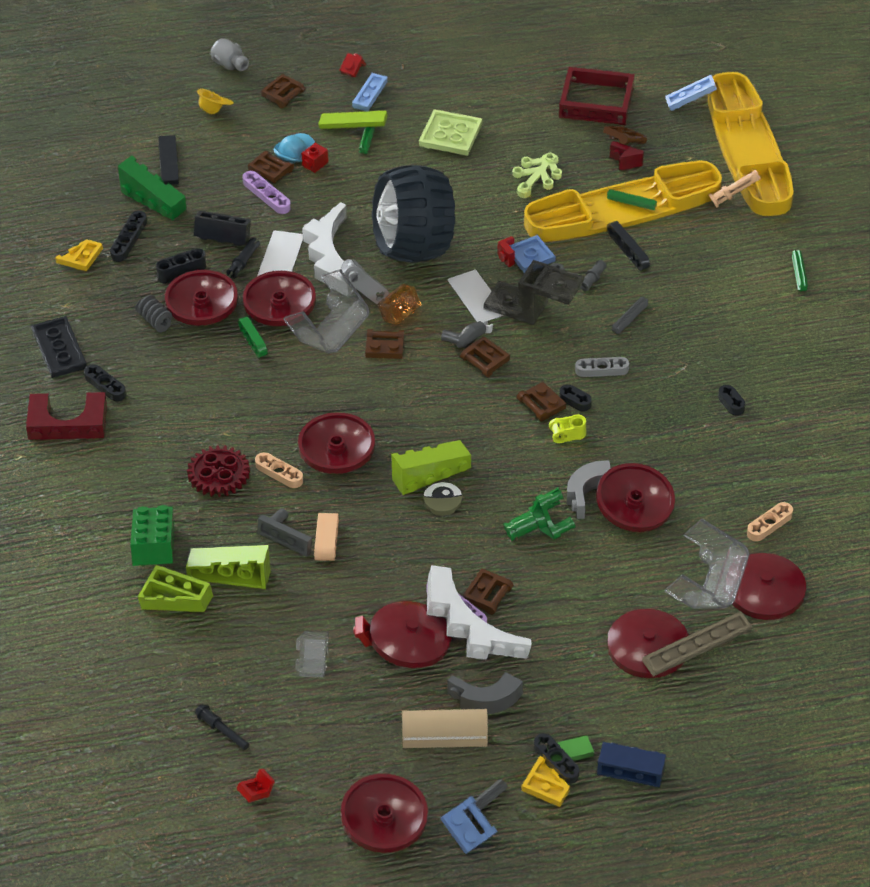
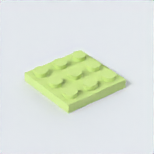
M434 109L419 139V146L468 156L482 126V118Z

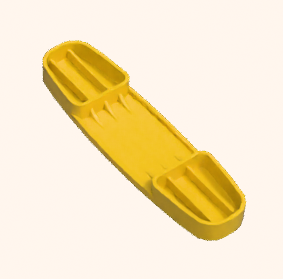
M737 72L715 74L712 77L717 90L707 94L708 105L714 130L727 166L735 182L755 169L761 180L740 191L750 209L758 215L775 216L788 212L792 207L794 194L788 164L783 161L776 140L762 112L763 102L747 76Z
M699 160L660 166L655 169L654 176L620 183L582 194L573 189L564 190L529 203L524 210V227L530 237L538 235L543 242H551L607 232V224L618 221L623 228L648 222L712 201L709 194H714L721 190L722 176L714 164ZM609 189L653 199L657 201V207L655 210H650L607 199V192Z

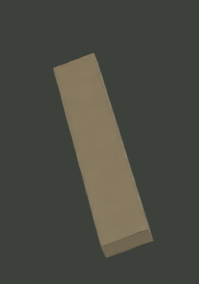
M740 611L644 656L642 661L654 677L750 631L752 626Z

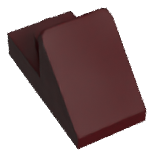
M612 141L609 158L618 160L619 170L622 171L641 167L644 161V151Z

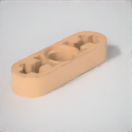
M259 453L255 457L257 470L290 488H298L303 484V473L297 468L269 453ZM277 468L284 469V471L280 473H277L274 470Z
M781 502L748 525L747 537L757 542L773 533L791 520L793 514L792 505ZM771 519L775 521V523L767 524L765 520Z

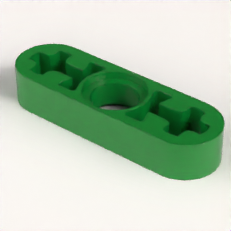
M247 316L238 319L239 329L258 358L268 355L266 344Z

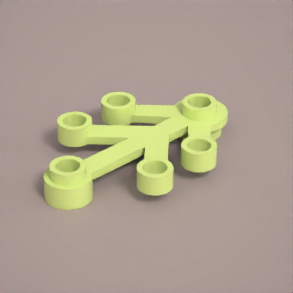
M547 153L538 159H531L530 157H523L521 159L522 167H514L513 176L521 178L522 176L531 175V177L518 186L517 194L519 197H530L531 187L539 177L543 181L544 189L550 190L553 188V180L548 177L546 169L550 168L553 179H561L562 170L556 166L559 160L557 155ZM534 165H540L539 167L530 168Z

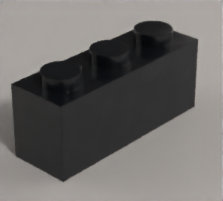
M200 210L195 216L194 236L202 240L212 239L219 243L229 242L236 246L246 245L250 238L251 219Z

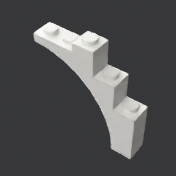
M340 202L326 216L322 217L320 221L312 219L308 224H305L302 228L303 241L309 244V260L315 262V278L350 295L356 288L339 274L344 261L340 258L333 245L336 231L347 218L346 204Z
M431 565L428 576L427 615L447 617V636L467 638V657L487 660L488 654L528 658L531 639L503 632L483 621L466 606L457 593L452 580L451 568Z

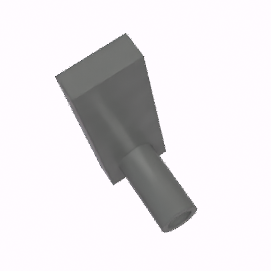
M280 508L270 518L263 514L258 518V534L306 557L311 553L312 537L282 524L288 518V512L285 509Z

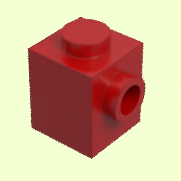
M317 143L312 144L301 153L302 166L314 173L329 163L328 149Z

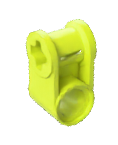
M578 414L551 420L549 428L553 431V441L555 443H564L583 439L586 436V418Z

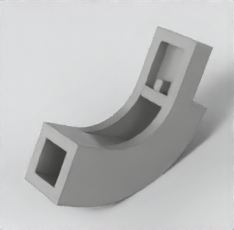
M609 460L588 463L577 469L570 477L567 485V505H572V512L576 511L577 519H585L584 496L589 491L598 488L601 477L611 469Z

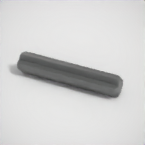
M640 297L612 325V331L619 334L648 305V299Z
M499 779L475 799V804L481 811L504 792L507 784L502 779ZM469 809L464 810L468 818L471 819L473 815Z

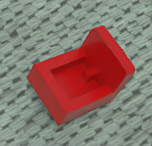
M347 53L339 71L355 78L360 67H365L366 63L361 55Z
M513 236L498 241L497 255L508 267L515 265V251L509 246L515 244Z
M363 615L355 617V626L353 627L355 637L359 638L365 647L372 646L369 637L370 624Z
M261 768L258 770L255 778L239 782L237 790L250 803L268 798L275 781Z

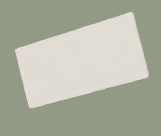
M274 230L257 276L271 271L283 270L292 272L303 240V234Z
M477 270L447 279L477 322L489 321L507 314Z

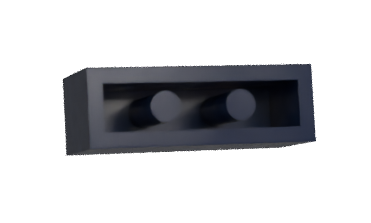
M603 742L598 759L597 775L660 787L665 769L666 754Z

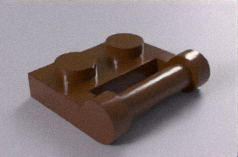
M281 74L261 90V96L276 103L280 108H284L290 100L305 91V86ZM291 88H294V89H293L290 93H288L285 97H281V96L284 95L287 91H289Z
M605 126L603 133L608 134L610 139L619 140L621 144L637 143L644 145L647 142V137L644 134L626 127Z
M265 150L248 164V170L254 171L261 177L276 183L284 175L294 170V164L285 162Z
M367 329L365 358L402 359L404 330L394 332ZM373 338L398 339V340H373Z
M483 336L464 349L460 354V358L473 364L482 371L484 376L490 377L496 369L510 360V355ZM475 353L476 355H478L480 358L486 361L488 365H485L484 363L479 361L477 358L473 356V354Z
M544 382L537 384L527 391L522 390L516 396V399L530 408L540 421H544L566 409V402ZM531 398H532L541 408H543V409H540V408L531 400Z
M482 568L463 594V597L471 604L484 609L488 614L494 615L498 609V604L505 594L511 591L514 584L511 580ZM496 585L501 586L491 602L486 600Z

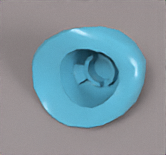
M299 133L285 137L273 149L275 155L285 162H301V153L314 144L315 141L310 135Z

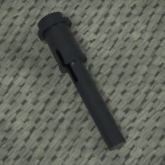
M201 704L196 708L195 714L197 719H202L213 729L217 728L243 750L249 747V743L221 722L222 718L213 713L208 705Z

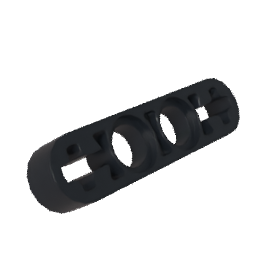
M135 211L130 215L110 248V256L113 261L121 262L127 258L147 224L145 212ZM136 229L134 232H129L128 230ZM125 240H128V241H129L128 243H121L122 241H125Z
M618 221L607 224L609 236L637 269L642 271L649 268L650 261L648 256Z

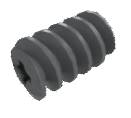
M148 295L136 303L135 310L158 332H165L170 327L172 313L153 295Z

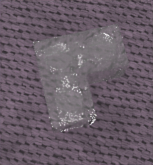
M304 631L297 638L296 650L300 651V657L296 659L295 670L299 671V677H325L329 632Z

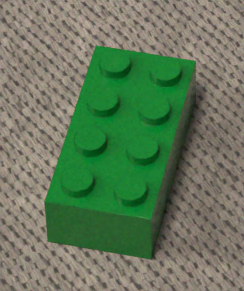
M160 505L156 508L138 507L133 509L130 543L132 566L173 563L175 530L173 506Z

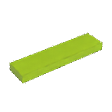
M387 111L323 113L318 125L320 129L385 126L388 114Z

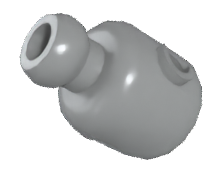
M222 38L217 40L211 48L212 60L225 69H237L238 71L247 69L249 60L243 56L242 49L238 43Z

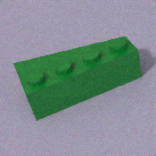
M133 155L119 164L120 189L124 195L133 198L171 220H174L187 210L185 196L169 183L165 185L157 174L152 175L147 171L148 167L146 165L138 164Z

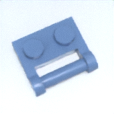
M473 796L441 817V821L465 854L498 832L495 826L492 827L479 810ZM467 808L485 831L482 835L465 814L464 810Z

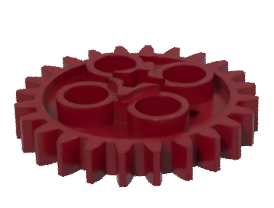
M219 445L216 446V449L209 446V451L202 449V454L195 453L196 458H191V463H188L187 476L192 488L196 487V492L202 490L203 495L209 492L210 497H213L214 494L221 497L222 493L228 496L229 491L235 494V488L242 489V484L246 485V479L250 478L249 460H246L245 454L241 455L240 450L234 452V447L227 450V445L223 449H220Z

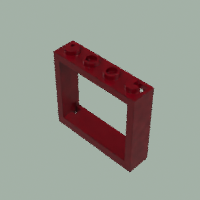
M568 67L559 103V118L626 125L634 89L635 74ZM571 82L626 88L623 106L615 107L567 101Z

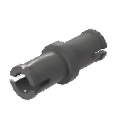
M597 260L592 269L586 272V276L579 283L580 289L588 291L593 283L600 279L601 273L607 268L603 260Z

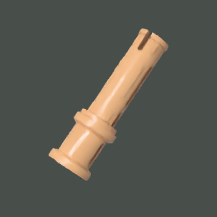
M755 169L728 187L723 186L721 190L714 194H709L716 208H718L719 204L726 200H731L733 195L761 180Z

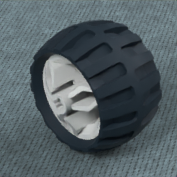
M419 165L400 166L381 174L375 185L372 200L373 233L380 253L397 261L411 263L428 261L444 255L446 250L450 248L455 224V200L448 177L436 169Z

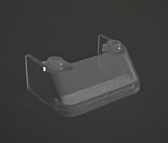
M341 269L321 276L331 290L326 298L331 313L317 328L304 311L284 317V321L300 342L328 354L337 352L369 315L368 305Z
M700 519L684 536L701 546L699 556L704 563L710 566L704 585L701 586L682 574L666 588L665 592L692 609L728 608L735 601L749 558V550L741 542L704 519Z

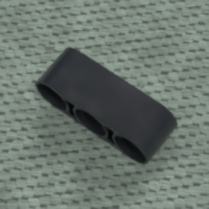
M196 248L158 261L156 263L158 281L170 283L184 273L205 270L207 267L205 251Z

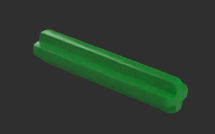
M365 127L359 146V153H368L375 127Z
M609 189L607 192V199L650 210H655L657 207V201L613 189Z
M793 250L792 260L797 287L799 291H806L808 283L802 252L800 250Z

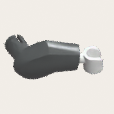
M487 320L475 322L466 326L460 333L444 329L441 341L454 343L458 348H466L484 333H491L493 324L488 325Z

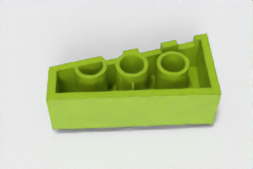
M461 440L438 444L437 448L427 446L423 447L422 451L414 452L413 450H408L402 455L398 453L391 454L392 480L402 495L414 492L417 489L471 468V454Z
M269 545L192 548L186 565L187 576L204 582L266 589L271 572Z

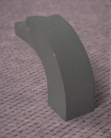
M505 672L495 684L489 687H474L452 675L448 680V694L454 699L460 700V708L463 710L487 709V714H492L509 708L523 695V681Z

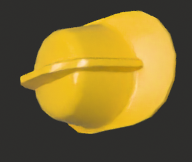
M197 90V93L200 95L199 107L209 114L219 112L222 105H233L234 103L210 90Z

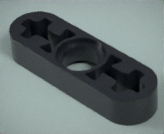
M92 364L84 369L86 381L99 391L105 392L108 398L113 401H122L126 398L125 386L100 366ZM103 381H109V382H110V383L107 384V385H102V384H100V383L103 382Z
M538 734L534 738V750L536 753L545 759V763L551 769H554L567 784L575 783L579 779L578 765L549 734ZM553 755H560L563 759L559 762H554L551 760V757ZM566 769L568 770V772H573V774H566Z

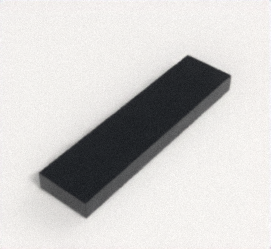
M176 135L158 136L161 179L165 185L168 183L170 185L179 184Z

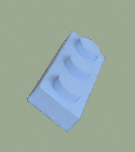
M372 73L353 100L352 108L369 111L386 85L387 77Z
M709 75L665 97L672 111L717 90L712 75Z

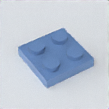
M538 235L509 245L515 251V263L524 273L555 262V255Z

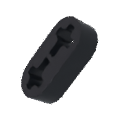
M567 384L560 388L559 397L569 406L579 411H587L591 408L592 398L586 392Z
M723 385L719 388L718 399L728 412L737 416L743 414L745 411V401L736 389L731 385Z

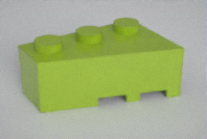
M156 565L139 593L138 600L141 609L205 612L213 597L210 583Z

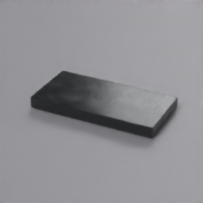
M66 316L31 325L32 332L51 378L80 371L87 367L85 358Z

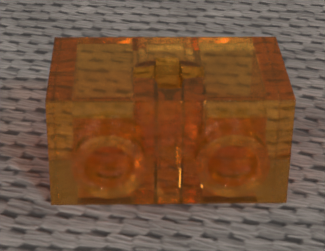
M406 284L400 285L378 303L383 320L393 325L401 323L403 319L421 306L415 287Z

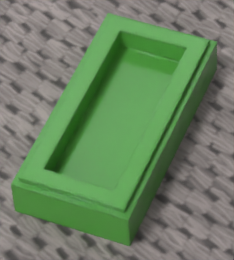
M587 735L558 742L560 747L573 761L594 756V750ZM553 755L551 757V760L554 762H559L563 759L560 755Z

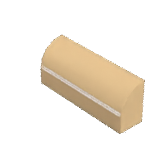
M487 709L402 711L403 748L488 747Z

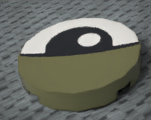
M435 483L424 492V506L435 515H451L461 507V491L451 483Z

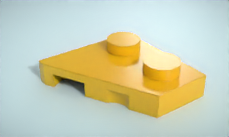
M86 239L79 243V245L68 249V254L56 256V263L88 271L103 250V244Z
M539 756L522 784L521 791L561 807L570 792V786L559 777L554 769L549 768L542 756Z

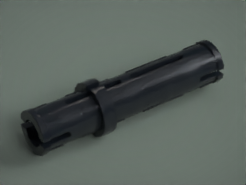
M250 238L239 256L233 259L232 265L226 271L227 276L233 272L230 278L235 279L239 272L246 267L247 261L260 246L259 240L254 244L257 238Z

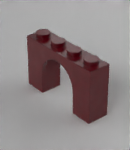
M87 392L84 411L78 417L71 420H58L50 416L51 404L49 393L30 394L26 421L28 440L104 438L107 414L105 392Z

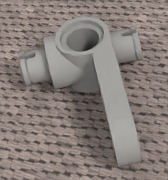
M347 259L343 262L339 274L344 280L375 304L382 305L389 300L387 288L365 272L357 261ZM382 291H383L384 297H383V298H381V297H378V298H377L376 293H377V292L382 293Z

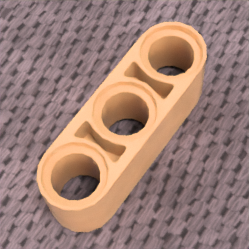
M318 513L314 549L315 561H335L339 525L338 513Z

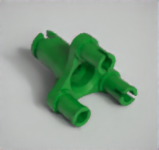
M558 487L544 495L536 496V501L532 502L533 506L528 508V512L513 518L509 523L503 524L511 541L536 529L555 540L561 537V534L576 527L571 517L556 524L550 518L548 510L560 505L559 500L564 499Z

